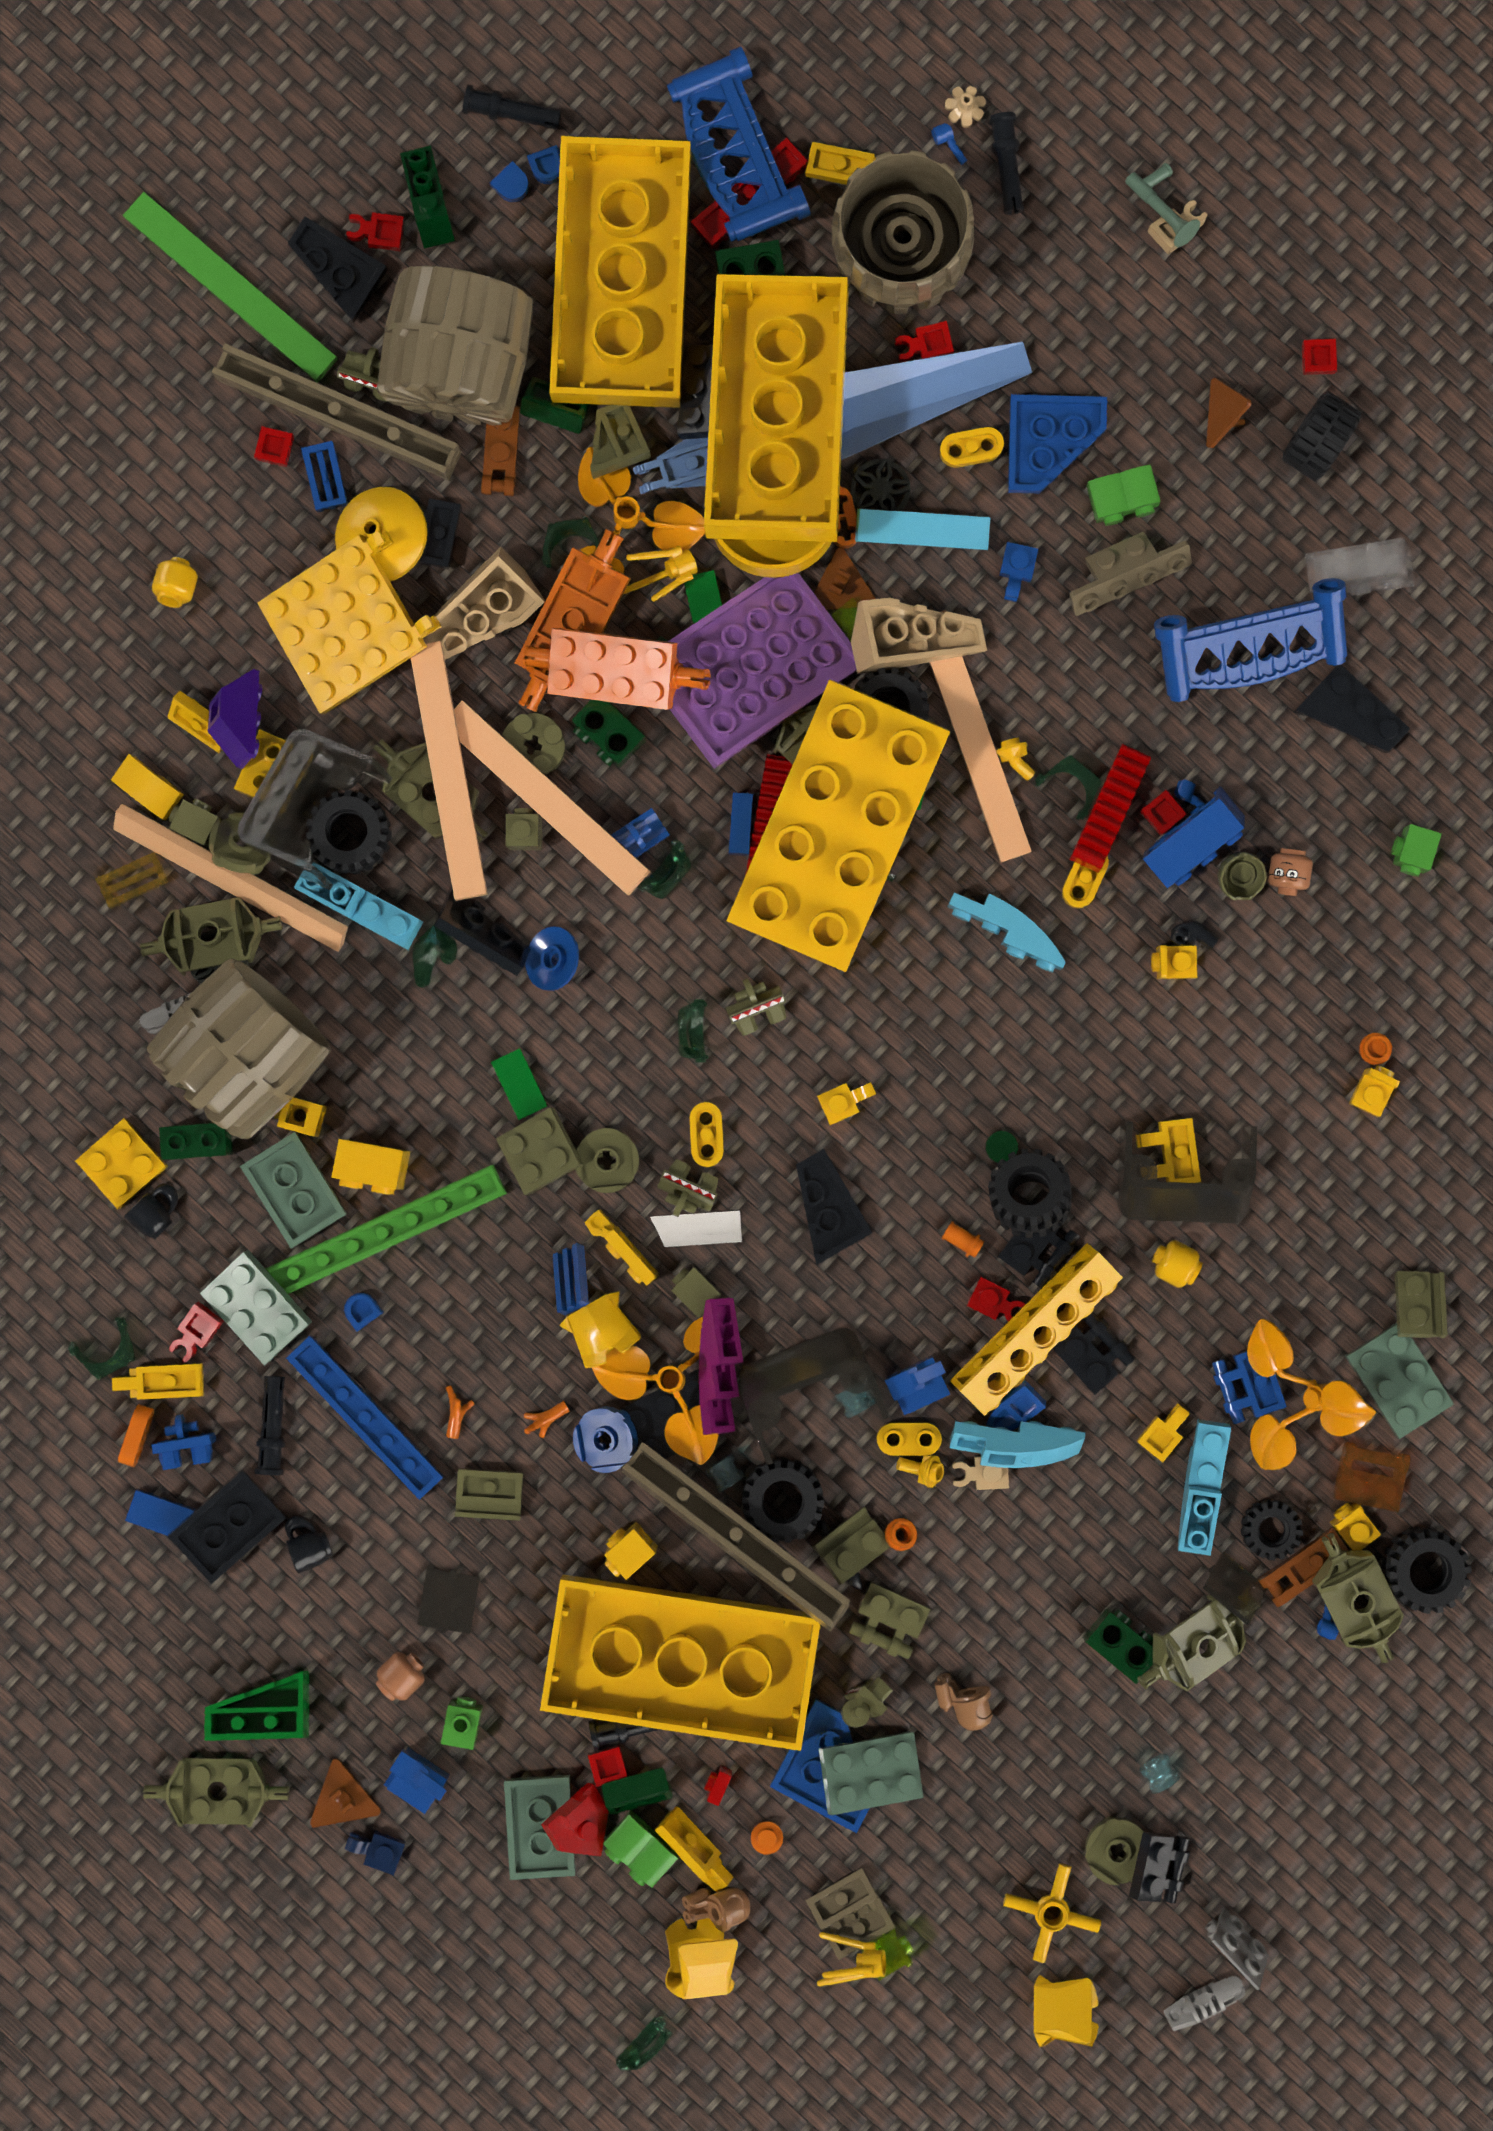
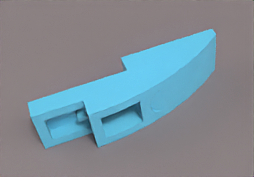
M311 860L306 864L294 886L296 890L409 950L423 924V921Z
M955 892L953 893L947 906L953 909L952 915L967 922L971 918L983 923L981 928L996 935H999L1000 931L1005 932L1006 934L1001 945L1007 947L1006 953L1022 960L1025 955L1037 960L1035 964L1037 967L1052 973L1055 968L1061 970L1064 967L1065 960L1057 947L1021 911L991 894H988L982 905Z
M1197 1420L1193 1446L1190 1447L1180 1517L1178 1551L1211 1556L1222 1495L1220 1488L1231 1433L1230 1424Z
M955 1421L949 1448L981 1454L980 1465L998 1468L1036 1467L1059 1462L1079 1454L1085 1439V1432H1079L1070 1427L1057 1428L1045 1426L1036 1421H1021L1018 1432L1010 1431L1005 1427L991 1428L980 1426L971 1421Z

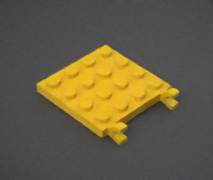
M377 530L367 540L364 535H357L257 603L320 714H326L427 648L423 638L442 627L434 615L431 617L425 615L415 624L410 618L375 554L394 543L387 531L381 533L380 530Z

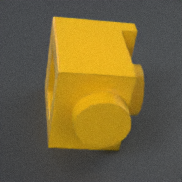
M293 1097L274 1116V1119L278 1120L277 1127L319 1137L327 1106ZM300 1109L306 1113V1118L302 1122L297 1121L295 1118L296 1112Z

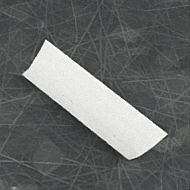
M740 1211L682 1214L679 1217L674 1215L650 1217L664 1247L742 1242Z

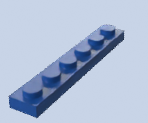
M312 1335L286 1357L419 1500L444 1477Z

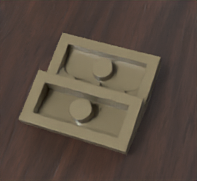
M863 1868L805 1900L820 1929L826 1933L862 1942H873L896 1928ZM828 1940L838 1960L859 1950V1948Z

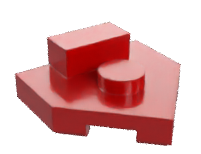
M587 1783L541 1825L557 1851L601 1857L609 1811L595 1785Z

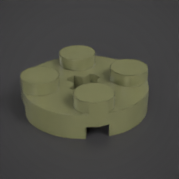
M539 713L520 714L505 728L502 736L543 774L547 775L560 766L565 755L566 744L562 730L554 720ZM533 737L538 738V744L542 745V749L540 751L535 750L533 754L527 753L528 747L524 744L526 740L531 741Z
M248 813L229 814L228 819H224L221 822L219 819L211 829L209 850L212 854L213 863L219 867H224L238 873L259 874L273 856L275 836L272 831L270 834L269 830L265 827V822L257 816ZM239 839H245L246 844L249 846L241 847L235 842H239Z
M602 1128L592 1131L581 1141L576 1149L583 1163L582 1166L575 1169L576 1173L586 1186L597 1192L612 1193L622 1190L633 1181L639 1168V1153L636 1145L629 1136L616 1129ZM605 1151H609L610 1156L616 1157V1163L611 1164L610 1170H605L604 1165H598V1158H602Z
M1109 1816L1091 1829L1086 1838L1084 1855L1091 1871L1098 1879L1110 1885L1132 1882L1141 1838L1144 1832L1138 1824L1127 1818ZM1113 1844H1124L1123 1850L1126 1852V1855L1124 1857L1117 1856L1115 1859L1111 1858L1112 1851L1110 1847Z

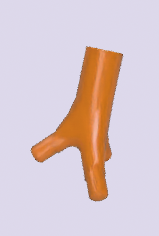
M447 1386L450 1416L446 1437L458 1439L462 1419L466 1412L475 1404L470 1400L461 1406V1400L456 1398L452 1386Z
M562 1401L541 1413L533 1414L526 1412L524 1418L534 1422L525 1428V1434H530L540 1428L539 1437L544 1438L549 1426L570 1412L566 1403Z

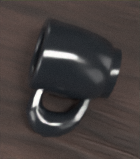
M166 1183L158 1185L152 1193L147 1192L124 1215V1218L140 1233L155 1240L173 1222L170 1219V1214L178 1203L176 1189ZM158 1194H163L167 1198L169 1203L168 1210L155 1198Z
M301 1515L288 1519L285 1524V1532L289 1540L286 1543L298 1574L323 1564L329 1557L333 1556L325 1531L317 1532L311 1520ZM305 1527L311 1530L310 1533L297 1537L293 1536V1532L297 1528Z

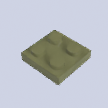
M552 1107L496 1138L526 1196L533 1194L583 1165L559 1116Z

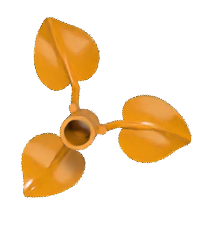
M589 447L586 450L578 472L580 494L587 503L594 507H601L610 500L614 505V521L616 523L614 533L616 535H619L622 529L635 527L638 521L642 520L647 526L654 527L652 539L660 550H670L680 546L682 551L692 548L705 535L704 517L692 507L678 501H665L658 504L653 513L654 521H651L644 512H640L639 504L634 498L622 497L630 488L631 475L628 467L593 479L590 470L593 459V447ZM586 546L581 548L580 551L588 555H594L598 546ZM613 558L611 562L612 568L624 574L623 563L619 559Z
M703 1317L695 1320L685 1332L684 1346L695 1355L685 1363L680 1364L678 1368L665 1366L659 1370L658 1374H648L651 1367L650 1359L637 1346H632L625 1353H620L615 1348L606 1354V1364L592 1368L599 1383L609 1393L623 1400L641 1398L647 1389L646 1380L657 1381L661 1390L673 1394L683 1413L673 1414L668 1419L664 1430L666 1442L675 1453L699 1465L705 1464L713 1454L719 1434L703 1435L700 1405L689 1410L680 1394V1390L685 1385L683 1371L699 1359Z
M1263 1318L1257 1322L1247 1347L1248 1360L1254 1371L1263 1377H1271L1277 1372L1280 1378L1308 1386L1303 1395L1306 1409L1282 1420L1281 1423L1272 1414H1266L1254 1423L1250 1435L1251 1450L1256 1462L1262 1469H1282L1293 1461L1297 1451L1296 1440L1293 1434L1285 1427L1310 1413L1322 1411L1320 1415L1321 1425L1328 1433L1334 1436L1352 1434L1364 1427L1373 1418L1376 1411L1347 1382L1337 1380L1330 1383L1317 1384L1315 1379L1308 1380L1284 1372L1283 1369H1287L1293 1364V1350L1290 1342L1284 1333L1271 1321Z

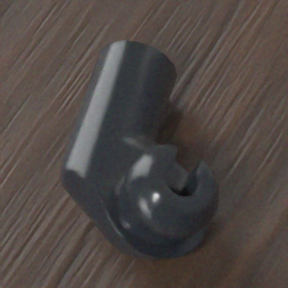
M1198 921L1178 924L1171 931L1172 942L1179 946L1198 941L1211 950L1220 939V937Z

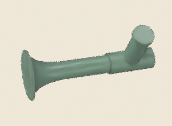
M1164 163L1159 169L1144 179L1136 172L1131 173L1126 178L1125 183L1171 226L1176 235L1174 245L1182 247L1191 241L1200 228V221L1198 219L1191 221L1182 219L1152 189L1158 183L1173 175L1171 167Z

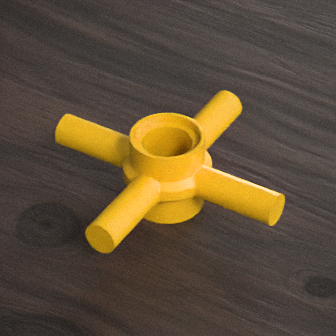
M1063 1863L1058 1865L1051 1894L1041 1897L1036 1902L1006 1893L1003 1901V1906L1035 1915L1041 1930L1032 1959L1040 1963H1045L1053 1933L1062 1930L1066 1924L1096 1933L1099 1932L1101 1920L1069 1910L1068 1904L1063 1897L1072 1867ZM1056 1906L1061 1909L1059 1916L1053 1920L1046 1919L1044 1917L1045 1910L1048 1907Z

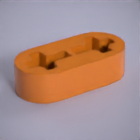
M840 486L839 497L840 499L846 498V502L842 506L843 514H840L838 518V533L841 531L840 521L845 520L847 529H853L854 532L851 533L850 540L845 541L843 536H838L837 542H834V544L846 549L853 547L857 543L855 541L857 514L850 491Z
M141 1404L136 1406L119 1453V1463L131 1467L137 1465L153 1421L155 1409Z

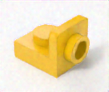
M1159 945L1156 947V953L1151 954L1152 972H1157V979H1196L1197 946Z
M1377 1065L1375 1069L1367 1068L1364 1070L1349 1104L1377 1118L1381 1117L1393 1089L1398 1088L1400 1081L1393 1078L1394 1072Z
M1355 1502L1352 1505L1346 1503L1338 1508L1333 1514L1335 1518L1330 1521V1524L1351 1550H1362L1381 1535L1364 1513V1509Z

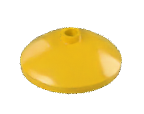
M376 487L360 493L347 504L339 517L335 532L336 549L357 535H364L367 540L372 535L369 534V529L372 525H376L375 532L377 530H380L381 533L387 531L394 543L375 554L389 581H394L407 574L417 564L423 554L427 541V523L424 513L412 497L396 488Z

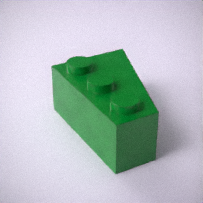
M309 1671L293 1674L292 1676L205 1707L204 1741L309 1738Z

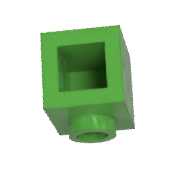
M1413 824L1404 827L1401 837L1397 836L1392 846L1391 855L1395 856L1393 864L1401 867L1400 872L1418 877L1420 873L1424 874L1430 871L1442 833Z
M463 1696L457 1697V1700H451L447 1708L441 1744L473 1750L477 1741L483 1705L476 1704V1699Z

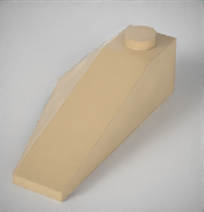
M500 547L434 615L442 627L424 637L423 640L425 644L441 641L446 660L465 651L466 648L495 637L496 634L506 629L521 625L545 602V599L526 571Z
M894 598L858 602L851 639L857 674L877 672L879 668L891 670L892 668H902L987 651L981 619L948 611L942 613L927 609V606L919 604L913 606L901 603L900 600Z

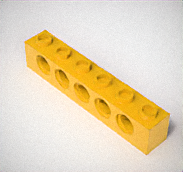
M1086 1243L950 1382L985 1416L989 1411L996 1409L1001 1404L1003 1397L1012 1388L1019 1386L1024 1381L1026 1374L1035 1365L1042 1363L1047 1358L1049 1351L1058 1342L1065 1340L1070 1335L1071 1329L1081 1319L1088 1317L1093 1312L1094 1306L1104 1296L1111 1294L1116 1289L1117 1283L1123 1277L1097 1250ZM1088 1280L1086 1288L1080 1290L1081 1284ZM1066 1303L1063 1311L1057 1313L1058 1307ZM1043 1326L1041 1333L1034 1336L1035 1330ZM1020 1349L1018 1356L1011 1359L1012 1353ZM997 1372L995 1379L987 1382L989 1376Z

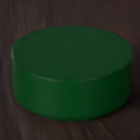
M997 1131L986 1140L985 1151L987 1156L996 1163L1001 1159L1008 1161V1154L1012 1152L1017 1154L1018 1143L1011 1133Z

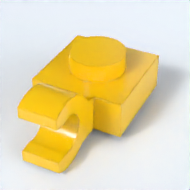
M871 1082L851 1092L847 1083L817 1097L829 1124L833 1125L859 1113L856 1103L876 1095V1092Z
M1177 1403L1165 1421L1156 1415L1136 1441L1161 1462H1164L1182 1440L1183 1436L1176 1430L1190 1413Z

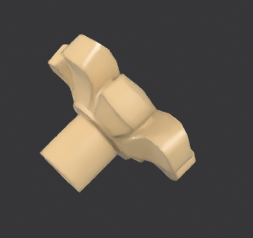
M956 87L952 90L953 98L946 99L945 109L951 111L948 119L952 123H956L961 119V126L963 128H970L972 118L975 121L982 120L984 112L981 108H984L986 101L984 96L975 97L977 93L975 87H967L966 92H963L961 87Z

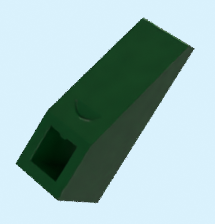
M431 145L400 153L414 216L424 249L455 241Z

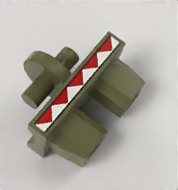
M371 347L367 355L348 350L345 360L337 372V378L344 380L345 389L357 392L361 391L363 386L373 389L375 399L387 402L377 392L380 359H378L379 350Z
M748 978L742 980L745 989L734 993L737 1003L725 1007L732 1025L736 1024L743 1036L758 1030L753 1016L764 1011L770 1024L786 1019L784 1007L786 1000L779 985L767 990L764 982L752 986Z
M678 1159L674 1161L668 1171L664 1170L657 1186L658 1189L668 1193L665 1201L676 1206L673 1215L679 1217L682 1209L694 1214L697 1207L710 1212L718 1195L715 1193L718 1178L708 1173H702L698 1184L686 1180L691 1167Z
M876 1677L874 1680H867L863 1686L849 1689L844 1695L848 1701L844 1703L841 1710L843 1721L848 1726L857 1728L865 1725L869 1718L881 1716L888 1709L883 1704V1701L893 1690L880 1677Z

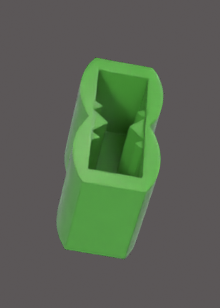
M1151 465L1140 466L1121 473L1088 481L1086 486L1096 523L1104 522L1105 526L1118 524L1124 521L1123 516L1135 514L1137 518L1151 515L1155 512L1154 508L1158 507L1161 502Z
M632 1810L609 1833L603 1843L606 1847L604 1852L616 1864L622 1861L631 1869L629 1875L641 1886L647 1884L651 1888L679 1857Z

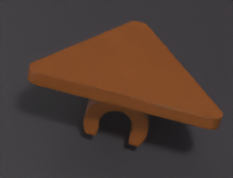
M1213 378L1210 384L1206 442L1208 448H1214L1232 427L1244 425L1246 420L1240 418L1251 406L1249 398L1218 378Z
M837 548L814 591V594L825 609H857L858 602L876 599L844 548Z
M333 1759L310 1825L315 1828L378 1816L381 1813V1808L340 1759Z

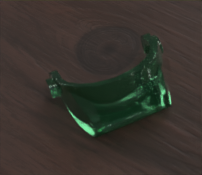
M587 516L582 517L583 519L557 521L555 524H548L542 556L544 566H547V568L552 567L551 553L554 547L562 539L570 536L586 537L594 543L597 549L599 542Z
M1069 755L1057 763L1045 775L1041 773L1035 779V785L1039 787L1048 776L1055 773L1066 772L1077 777L1084 785L1086 791V803L1076 816L1078 821L1080 819L1083 821L1089 813L1088 811L1098 791L1101 779L1076 758Z
M678 839L670 842L672 848L661 866L637 886L642 893L646 890L654 897L664 899L690 871L691 862L683 849L685 846Z
M434 925L413 946L414 979L417 986L425 988L430 984L432 969L438 955L441 961L448 965L456 960L457 944L455 939L446 935Z
M695 999L694 1003L688 1004L678 1011L679 1055L684 1058L695 1059V1063H705L706 1059L709 1058V1055L705 1053L703 1038L704 1010L707 1007V1002L704 999ZM688 1018H690L688 1026V1036L691 1048L689 1047L686 1035Z
M118 1316L115 1318L121 1334V1342L115 1355L105 1362H96L88 1359L82 1354L74 1341L69 1343L68 1350L72 1356L75 1355L79 1362L98 1380L135 1361L133 1345L127 1332L128 1323L124 1317Z
M655 2016L617 2057L616 2065L620 2070L631 2071L641 2069L670 2039L673 2033L665 2026L667 2022L661 2016ZM660 2032L661 2034L655 2044L642 2055L641 2052L654 2041Z

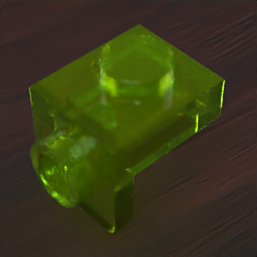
M894 1929L874 1941L876 1942V1950H884L886 1954L885 1977L904 1965L907 1968L913 1965L911 1954L915 1953L905 1935L899 1937ZM879 1977L877 1979L880 1981L885 1977Z

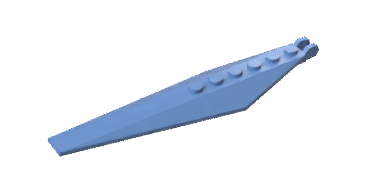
M1017 342L845 372L841 460L1031 374L1032 370L1024 343ZM708 438L685 439L656 457V460L633 467L635 475L646 474L651 470L660 468L663 478L658 481L644 483L639 487L640 493L645 494L663 487L674 489L706 486Z

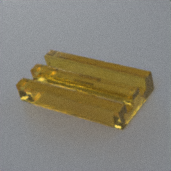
M155 852L95 878L110 909L169 883ZM149 863L154 865L109 887L106 884ZM157 873L159 878L116 898H113L111 893Z

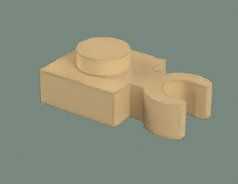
M1195 200L1189 201L1181 214L1174 208L1172 209L1186 221L1198 219L1200 227L1205 223L1208 215L1206 212L1200 216H1193L1190 213L1197 204ZM1162 217L1149 226L1148 233L1168 255L1178 248L1174 245L1176 236L1174 230Z
M974 1456L975 1466H969L963 1461L952 1463V1468H962L965 1470L963 1479L953 1480L954 1486L963 1487L969 1484L970 1481H975L976 1490L1009 1488L1008 1468L980 1465L981 1456Z

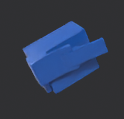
M932 1356L900 1370L884 1380L893 1400L898 1401L904 1415L950 1395L942 1378V1374L946 1373L941 1361L935 1363Z
M408 1747L406 1750L403 1749L389 1770L391 1774L384 1783L387 1790L425 1814L433 1801L437 1799L440 1802L447 1790L443 1786L450 1774Z

